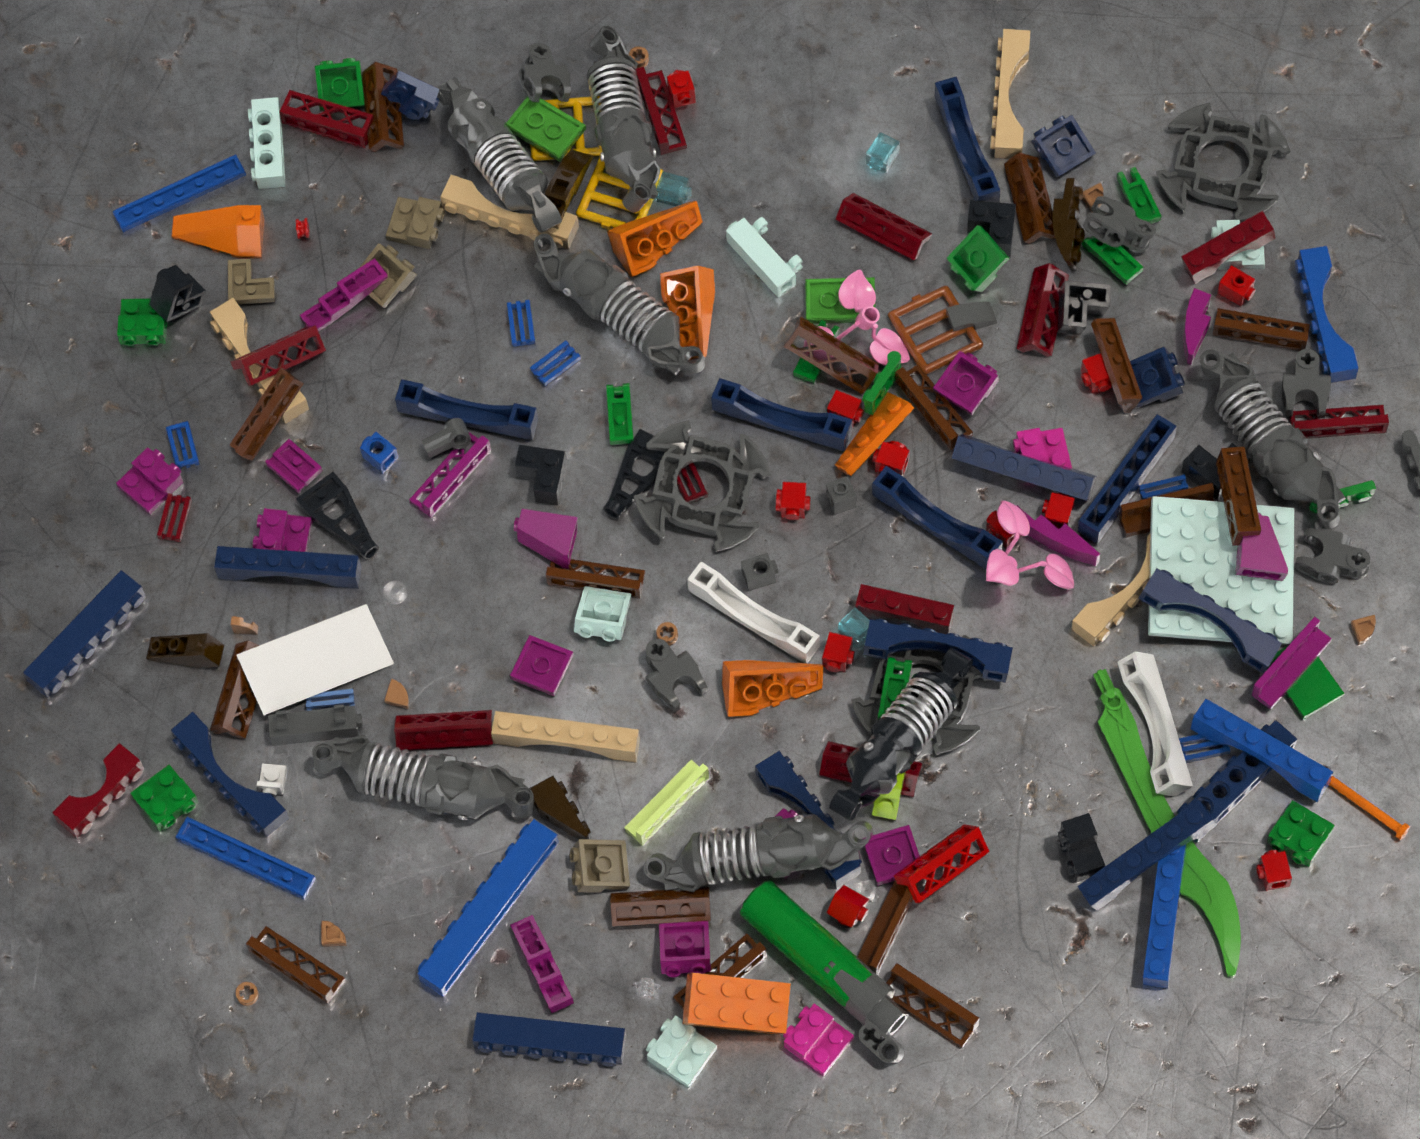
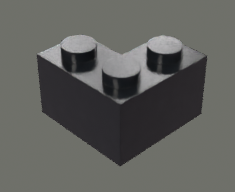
M970 200L967 233H970L977 225L982 226L1005 254L1011 258L1016 204Z
M177 265L164 268L158 272L149 305L166 322L202 306L206 290L189 273L185 274Z
M1065 280L1059 288L1057 333L1081 335L1086 328L1087 314L1104 315L1110 308L1111 285Z
M1231 443L1228 448L1237 447V446H1236L1235 444ZM1198 445L1183 460L1181 473L1198 486L1213 483V498L1218 501L1222 497V491L1216 466L1217 458ZM1246 454L1249 466L1251 457L1248 454Z
M519 445L515 461L517 478L535 480L533 489L535 502L559 505L567 466L565 451Z
M1089 813L1062 821L1060 831H1058L1059 840H1057V845L1060 853H1065L1068 860L1065 862L1068 874L1070 876L1073 875L1077 883L1090 878L1105 867L1097 846L1098 834Z

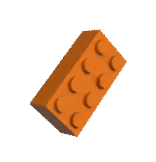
M700 973L687 974L682 1024L778 1035L786 1034L791 983Z

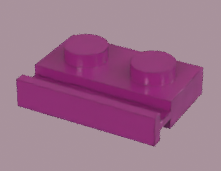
M290 439L279 447L269 460L265 461L266 466L298 494L302 488L307 487L323 471L317 462Z

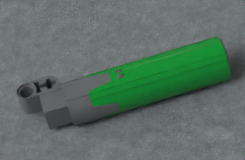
M765 881L756 887L743 902L740 916L863 1025L858 1035L862 1044L884 1062L895 1064L901 1061L904 1056V1048L891 1035L901 1027L909 1015L891 1000L895 990L772 881ZM869 1031H875L874 1036L882 1040V1042L879 1043L876 1040L870 1039ZM893 1045L896 1049V1054L889 1059L886 1056V1049L888 1046Z

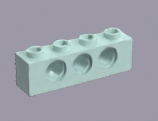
M279 98L251 100L252 108L248 109L249 122L253 123V128H249L250 142H254V148H250L251 161H255V167L251 168L252 181L257 182L258 189L286 187Z

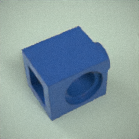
M377 432L372 436L366 437L360 447L362 457L382 474L399 458L397 448ZM376 449L383 450L378 454L373 453V451Z

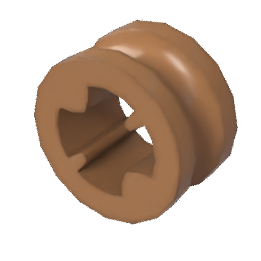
M640 46L630 50L629 55L634 60L635 57L637 58V55H642L640 61H636L638 63L637 68L643 66L645 68L649 63L648 51Z
M670 622L660 624L656 630L657 639L666 641L669 646L674 645L678 639L677 627ZM663 631L671 632L672 637H662Z
M243 982L238 985L236 997L240 1004L249 1006L257 1001L259 993L253 983ZM246 988H250V992L254 991V994L250 995L248 1000H245L244 996L240 997V994L244 993Z

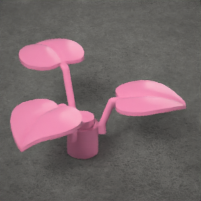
M861 270L850 274L841 284L838 298L844 308H855V312L859 314L856 317V322L836 338L841 340L856 327L862 330L872 328L871 337L874 341L870 344L869 351L874 361L886 366L888 363L887 355L892 351H897L901 354V364L907 363L910 360L908 350L894 331L883 328L879 330L876 336V329L878 328L876 322L879 320L880 314L873 307L876 302V294L872 285L867 281ZM818 326L822 330L834 336L833 332L829 328ZM806 340L804 341V347H808ZM821 349L813 351L816 359H827L825 351Z
M1001 501L997 510L999 523L1005 531L1014 534V539L1005 552L995 549L989 554L986 567V581L1013 586L1018 583L1020 572L1043 566L1045 567L1044 574L1050 582L1064 589H1073L1074 579L1068 563L1059 555L1049 554L1046 557V562L1040 561L1017 569L1016 560L1012 556H1008V554L1020 538V535L1027 536L1029 534L1030 525L1026 515L1020 508L1008 501Z

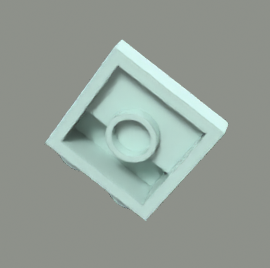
M1217 220L1216 227H1212L1211 230L1212 239L1240 224V220ZM1264 246L1257 250H1245L1232 256L1221 264L1218 270H1228L1231 265L1237 269H1264Z
M585 586L575 617L574 633H579L584 638L599 636L608 642H612L615 639L622 640L626 626V616L631 602V593Z
M675 1015L672 1020L668 1018L663 1023L660 1029L663 1033L659 1039L653 1038L646 1048V1051L649 1052L647 1060L689 1088L717 1049V1045L696 1032V1028L693 1026L682 1024L683 1020Z

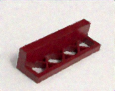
M644 66L636 68L639 90L660 154L664 155L686 149L687 144L663 71L659 70L646 74ZM659 78L661 84L656 90L650 86L649 81ZM658 96L667 100L664 108L656 105L655 100ZM664 115L673 119L670 127L663 125L661 119ZM672 134L678 137L680 143L669 145V135Z
M289 90L279 111L282 124L362 148H366L368 144L367 132L374 119L373 114ZM293 98L301 100L303 103L302 106L297 108L289 106ZM321 106L324 112L313 114L310 108ZM341 112L345 118L337 121L333 120L330 115ZM358 118L366 120L363 128L353 126L351 121Z
M855 193L842 200L835 220L912 260L918 258L923 244L929 241L932 233Z
M1051 263L1041 265L1033 270L1016 348L1022 353L1036 350L1046 357H1050L1053 354L1058 330L1059 288L1065 280L1068 281L1069 274ZM1054 275L1060 278L1058 288L1054 282ZM1050 294L1053 295L1055 300L1054 308H1052L1049 300ZM1046 314H1048L1051 321L1050 328L1047 327L1045 322ZM1041 335L1045 337L1046 347L1040 344Z
M316 325L295 331L232 360L230 363L233 370L242 369L248 386H251L277 374L280 368L286 370L325 352L326 349ZM313 337L317 347L314 351L305 348L307 340ZM289 347L298 349L296 359L294 360L286 357ZM272 355L280 358L275 369L268 366L270 356ZM252 364L261 367L259 376L256 378L252 377L248 367Z
M1384 404L1329 408L1325 412V416H1329V419L1318 418L1317 409L1293 411V417H1289L1290 424L1294 428H1299L1307 439L1387 433L1389 418L1388 414H1385ZM1379 412V415L1366 416L1368 413ZM1352 414L1354 417H1344V415ZM1295 418H1305L1307 420L1296 421Z
M492 710L396 716L394 727L396 748L411 750L493 745L491 735Z
M828 741L823 752L819 775L852 783L846 761L857 748ZM914 761L910 769L905 772L902 795L914 797L922 768L921 762Z

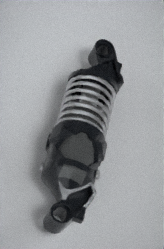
M950 648L942 660L941 666L944 667L942 672H918L912 676L905 689H902L900 695L887 708L885 714H882L880 719L873 724L870 739L854 750L848 757L846 764L852 780L851 788L843 791L838 790L830 802L829 809L852 821L857 816L860 808L874 803L880 795H886L892 791L897 783V775L910 769L911 764L920 755L923 748L926 747L933 735L941 728L943 722L955 710L957 697L953 688L967 676L973 664L972 658L954 648Z

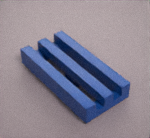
M525 300L523 303L516 301V304L508 302L507 309L512 346L536 344L530 300ZM522 309H526L530 339H525ZM512 310H517L521 337V340L516 341Z
M565 340L532 365L530 370L544 386H547L580 361L581 355L576 353L575 349L570 347L567 340ZM568 356H572L569 360H567L565 363H563L561 366H559L545 378L543 377V375H545L551 369L557 367Z
M186 421L167 426L166 431L175 465L180 470L185 466L190 468V465L193 464L195 466L200 465L189 422ZM182 428L186 429L193 456L191 459L188 458L181 431ZM174 430L177 431L184 458L183 461H179L172 434Z
M1185 475L1139 485L1142 500L1189 489Z
M1200 734L1179 738L1186 763L1230 754L1231 750L1226 744L1212 741L1183 746L1208 740ZM1220 745L1223 746V748L1210 750L1206 752L1191 754L1187 756L1185 754L1191 751L1203 750Z

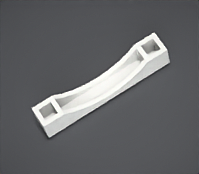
M703 562L698 564L687 579L689 592L802 663H808L820 647V635L798 622L782 618L763 608L740 592L722 574Z
M1133 652L1119 660L1118 666L1123 683L1139 704L1150 730L1153 746V761L1150 773L1156 794L1177 796L1193 787L1160 674L1153 654Z

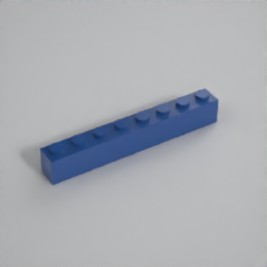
M535 819L522 828L519 834L520 838L515 844L511 843L505 852V858L501 863L497 862L494 865L490 878L487 882L483 881L476 890L477 895L472 902L469 900L464 905L461 911L462 915L457 921L453 920L447 929V935L443 940L439 939L432 949V955L428 960L424 959L419 965L417 974L420 982L444 997L559 844L558 834Z

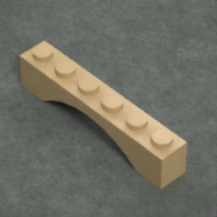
M1003 29V38L998 37L997 51H1002V55L997 57L996 70L1000 71V77L995 76V90H999V96H994L993 110H998L997 116L992 117V129L996 130V136H991L990 149H995L994 158L1011 159L1019 152L1022 153L1024 128L1012 112L1009 102V89L1017 73L1028 62L1031 30Z
M450 175L440 197L442 208L449 213H459L471 220L486 222L495 228H505L513 234L529 236L532 240H535L540 234H548L553 238L557 248L569 250L579 228L578 216L566 212L558 229L552 227L540 233L533 223L532 214L517 213L496 206L477 190L472 181Z
M231 298L210 311L212 318L210 325L216 334L219 332L224 337L222 341L228 350L232 349L236 354L234 358L237 359L250 353L247 343L248 322L245 313L235 299ZM256 364L248 366L252 377H258L261 367ZM275 375L257 383L260 388L258 392L261 397ZM300 390L281 417L285 424L309 410L307 400Z
M1150 534L1147 536L1144 563L1134 580L1112 597L1098 602L1087 603L1072 620L1071 630L1092 646H1095L1099 641L1103 642L1110 634L1109 629L1114 624L1118 625L1125 617L1124 612L1129 607L1133 608L1140 600L1138 599L1139 595L1149 581Z
M495 711L491 732L493 744L514 747L526 745L566 746L597 753L613 760L637 762L640 744L638 729Z

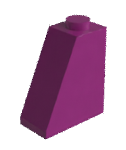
M521 509L520 517H516L514 521V531L517 532L518 542L559 566L569 569L578 533V518Z
M1258 512L1262 531L1260 535L1243 536L1237 548L1235 575L1283 581L1288 574L1287 564L1269 517L1263 516Z

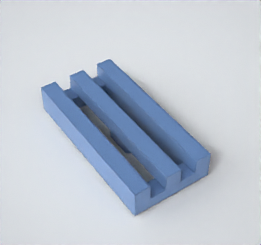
M353 689L322 692L306 699L307 711L312 710V708L334 707V705L341 704L355 706Z

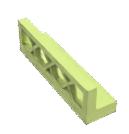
M690 760L624 827L625 831L643 846L709 779L708 767L704 764L699 767Z

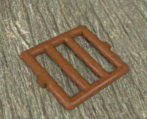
M946 285L923 296L918 294L912 297L911 302L888 313L889 320L907 350L926 375L950 364L959 351L964 354L967 352L973 353L983 347V342L973 326L954 332L953 329H950L917 346L915 345L910 335L948 318L946 308L907 327H904L899 317L943 296L949 307L959 305L952 291ZM964 333L968 335L972 342L929 364L926 363L921 355Z

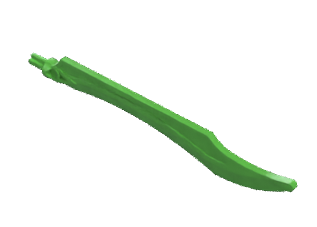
M1100 669L1097 673L1093 674L1102 693L1100 700L1105 707L1103 715L1098 720V725L1150 832L1153 833L1174 818L1175 815L1165 797L1161 794H1156L1150 773L1151 767L1139 736L1136 721L1121 690L1114 687L1106 669ZM1191 841L1186 846L1180 894L1191 899L1204 912L1219 942L1226 974L1228 977L1233 978L1236 975L1241 947L1240 921L1235 898L1228 881L1211 865L1193 841Z

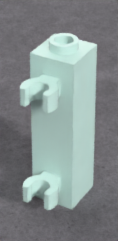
M761 217L752 226L745 218L731 223L726 230L727 242L770 290L779 298L796 285L795 273L803 268L801 265L803 261L798 255H795L785 263L760 236L768 231L766 227L768 222Z

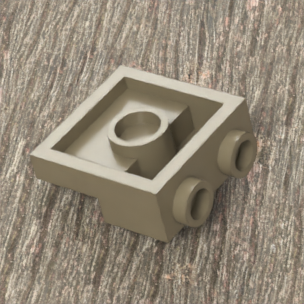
M398 197L387 229L386 240L431 249L432 242H436L438 238V223L443 221L445 209L442 208L441 201L419 197L418 201Z
M379 243L360 267L375 258L387 273L388 278L369 294L379 305L386 308L399 291H405L417 274L413 271L415 266L405 258L401 261L397 257L399 252L389 244L385 247Z
M579 839L573 848L570 849V862H575L572 884L577 886L578 892L601 893L604 889L627 890L630 887L625 840Z

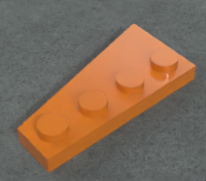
M888 392L873 416H869L835 466L843 473L852 476L908 416L914 407L908 401Z

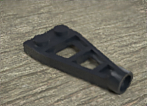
M639 429L633 438L634 441H631L628 445L610 499L603 507V510L615 519H619L621 514L635 502L634 495L644 494L655 484L659 464L665 453L646 448V444L654 436L642 429ZM638 457L655 465V468L646 476H641L632 470L634 462ZM626 478H630L640 484L632 494L621 490Z
M331 472L296 498L297 504L313 521L356 549L365 560L372 558L378 552L379 546L372 540L348 488L334 472ZM336 500L342 501L346 511L337 519H331L323 513V510ZM352 518L359 529L352 535H348L340 526Z

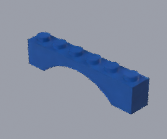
M1323 246L1300 250L1298 259L1295 260V268L1297 273H1301L1300 287L1302 294L1306 293L1305 307L1307 314L1312 316L1310 326L1312 334L1317 336L1316 351L1318 355L1322 356V374L1331 376V383L1356 379L1359 368L1354 348L1335 332L1324 310L1323 290L1332 269L1328 248Z
M1205 699L1193 716L1191 730L1212 742L1233 746L1256 757L1278 772L1296 791L1318 803L1329 786L1333 771L1210 700Z
M1187 844L1158 861L1143 973V985L1161 988H1168L1178 902Z

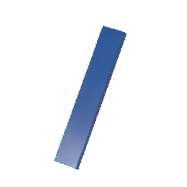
M235 154L112 212L122 232H126L246 176V172Z
M186 817L175 836L176 840L302 899H305L316 879L314 875L189 817Z

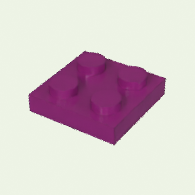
M529 635L510 674V679L555 696L574 653Z
M909 825L872 835V838L864 846L877 886L895 881L893 875L920 857Z

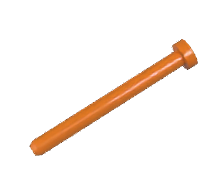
M1332 776L1329 784L1332 788L1396 832V838L1402 840L1411 826L1406 823L1401 825Z

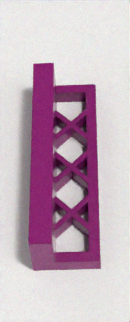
M469 432L471 442L474 445L466 454L464 453V448H454L409 499L410 503L432 518L491 451L490 441L483 435L478 439ZM454 460H460L450 471L449 464ZM438 477H445L435 488L434 481ZM423 494H429L422 503L418 501Z
M1315 616L1254 684L1252 696L1270 710L1331 642L1332 638L1318 629L1320 620Z

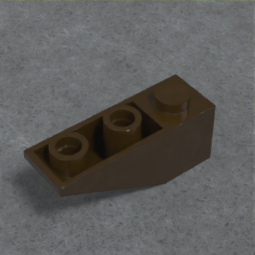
M209 633L151 637L146 659L198 668L220 667L224 644Z
M553 775L529 788L533 792L534 806L541 818L578 840L589 839L591 831L585 820L582 822L577 816L579 810L574 801L569 802L565 796L568 792L562 781L557 782Z

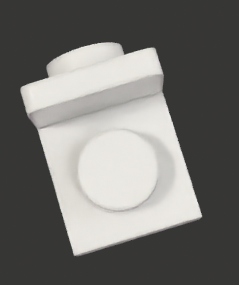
M262 764L260 780L257 781L256 785L258 792L270 793L274 798L276 795L283 796L287 774L286 765Z

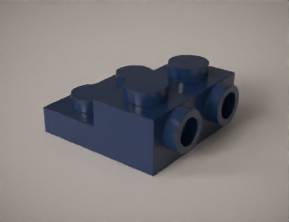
M398 71L383 86L381 95L386 96L392 102L401 103L398 111L405 114L407 118L419 120L422 117L426 119L431 110L435 111L440 100L437 98L440 89L402 71Z
M1063 115L1052 122L1053 127L1047 130L1044 126L1033 133L1035 138L1031 140L1041 159L1047 161L1057 178L1096 154L1073 115L1067 118Z
M1165 347L1130 361L1143 398L1137 404V408L1158 399L1163 402L1183 393L1182 386L1185 385V381L1180 372L1176 373L1174 367L1178 365L1175 354L1173 352L1169 353Z

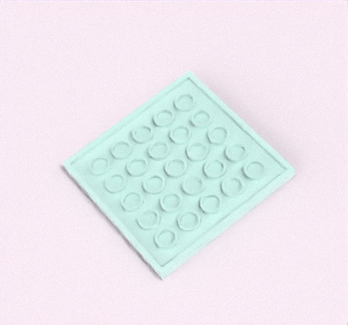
M1153 496L1151 499L1149 580L1156 568L1166 570L1179 582L1190 584L1194 591L1199 594L1208 595L1213 598L1219 606L1230 608L1239 618L1253 622L1264 633L1268 632L1275 635L1278 641L1282 643L1281 646L1286 647L1293 641L1294 508L1257 505L1258 512L1263 516L1269 517L1288 567V574L1285 579L1277 581L1235 575L1238 546H1232L1224 502ZM1149 605V636L1232 642L1221 628L1206 618L1186 611H1158Z

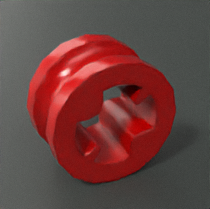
M304 218L303 221L296 219L298 239H301L303 236L310 238L308 218Z

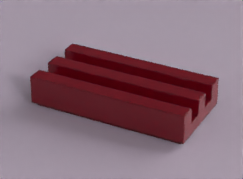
M690 463L688 466L700 492L696 493L685 467L681 470V473L690 490V496H688L680 476L678 475L677 477L678 489L683 499L689 504L692 501H699L702 497L703 499L708 498V493L694 463Z
M168 493L157 532L158 539L181 542L192 503L191 497L186 496L184 498L182 495L173 496V494ZM173 502H175L167 534H164L169 519L170 511L172 508ZM181 503H183L184 507L176 536L172 534Z

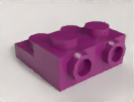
M959 351L937 381L933 390L973 415L983 399H987L999 382L998 372L989 365L983 366L978 363V359L971 353L967 352L964 354Z
M147 447L131 462L132 468L116 482V485L151 515L167 499L168 493L172 494L183 484V480L180 475L182 471L174 463L168 465L164 461V455L159 450L154 449L152 451Z
M264 508L263 515L259 514L257 518V528L260 531L259 536H254L252 547L256 549L307 552L313 520L311 517L288 515V512L285 510Z
M708 921L659 924L661 974H667L669 977H678L681 973L705 974L711 971Z

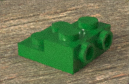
M355 58L342 59V63L333 64V61L328 60L321 61L320 65L315 66L319 99L349 108L365 107L360 61H356ZM319 106L320 112L324 111L323 107Z
M979 225L947 257L951 263L950 268L957 275H962L966 280L964 284L973 292H983L998 276L996 273L1010 259L983 227Z
M151 298L121 299L120 315H118L117 337L120 344L126 346H134L136 344L155 346L166 343L167 322L149 305Z
M170 764L130 792L133 799L159 831L171 827L177 818L193 811L196 804L199 803L196 795L185 781L178 776Z
M1292 800L1269 833L1267 843H1269L1273 850H1278V852L1285 851L1295 863L1310 867L1332 833L1335 825Z

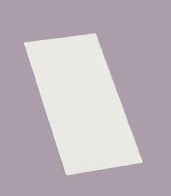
M367 604L237 654V658L263 715L394 664Z

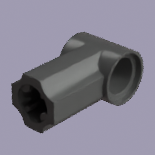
M454 418L445 424L443 430L421 441L431 458L452 447L455 449L465 448L469 445L471 438L464 421L460 418Z

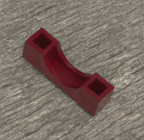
M1261 211L1181 256L1183 266L1194 284L1214 274L1219 266L1232 256L1245 250H1257L1275 240V231L1264 212Z
M861 584L855 604V617L868 620L902 619L914 623L922 629L930 628L937 633L947 634L950 633L954 618V605Z
M120 743L103 759L107 774L100 790L87 797L69 795L52 812L56 821L76 838L81 834L87 833L97 817L103 816L108 811L109 805L125 793L126 787L131 782L137 781L142 775L144 767L141 760Z

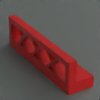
M964 824L893 876L897 884L908 886L914 902L920 903L990 851L980 828ZM976 840L980 850L970 854L971 843ZM957 853L962 854L960 864L956 867L951 866L954 855ZM939 866L944 867L942 877L939 880H935L936 868ZM924 879L926 880L925 888L919 894L915 884Z

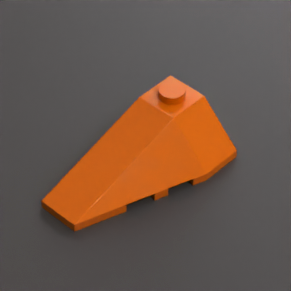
M694 200L624 223L608 230L607 233L613 253L627 273L633 277L652 269L664 254L672 251V247L681 239L684 240L703 221L698 203Z
M236 205L173 216L172 238L196 246L203 245L216 252H226L231 254L232 257L239 259H262L265 219L261 205Z
M697 265L660 273L663 302L667 303L669 311L679 316L681 347L696 346L701 350L703 356L706 357L715 297L714 269ZM693 356L689 360L699 359V357Z
M756 660L723 661L722 687L728 717L754 715L759 713V710L771 705L775 707L787 699L798 698L822 689V664Z

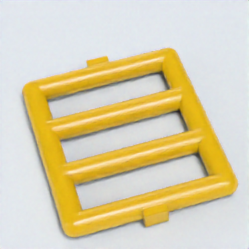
M591 96L569 98L568 102H561L559 99L545 100L558 109L573 107L574 118L583 123L582 106L593 105ZM584 133L576 141V149H573L592 157L600 156L602 152L601 146L585 148ZM530 144L533 161L556 160L546 153L540 152L539 149Z
M599 157L576 210V215L579 218L599 223L602 228L610 230L626 222L588 211L587 208L590 201L594 200L626 211L629 210L624 207L623 200L596 192L595 189L598 182L602 181L629 190L630 186L621 179L603 173L605 163ZM662 169L660 170L659 178L655 184L657 191L664 177V171ZM649 199L640 211L636 213L638 214L636 219L648 215L654 199Z

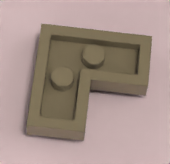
M251 259L228 260V300L234 298L237 304L275 302L274 277L252 279Z

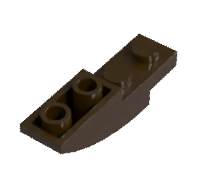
M573 149L567 153L558 166L544 193L556 206L562 219L573 195L576 196L593 158L591 155ZM561 223L554 226L553 228L558 229Z
M1066 178L1063 199H1054L1053 229L1062 257L1072 271H1077V265L1081 261V242L1085 239L1084 228L1078 222L1080 217L1079 202L1083 199V188L1075 178Z

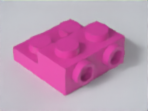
M1040 428L1016 433V439H1013V447L1016 453L1019 452V454L1072 468L1063 428L1040 431Z
M814 1003L811 1008L808 1006L803 1008L798 1016L800 1021L795 1027L790 1025L787 1028L786 1034L783 1035L785 1038L784 1048L824 1076L854 1039V1035L835 1022L834 1017Z

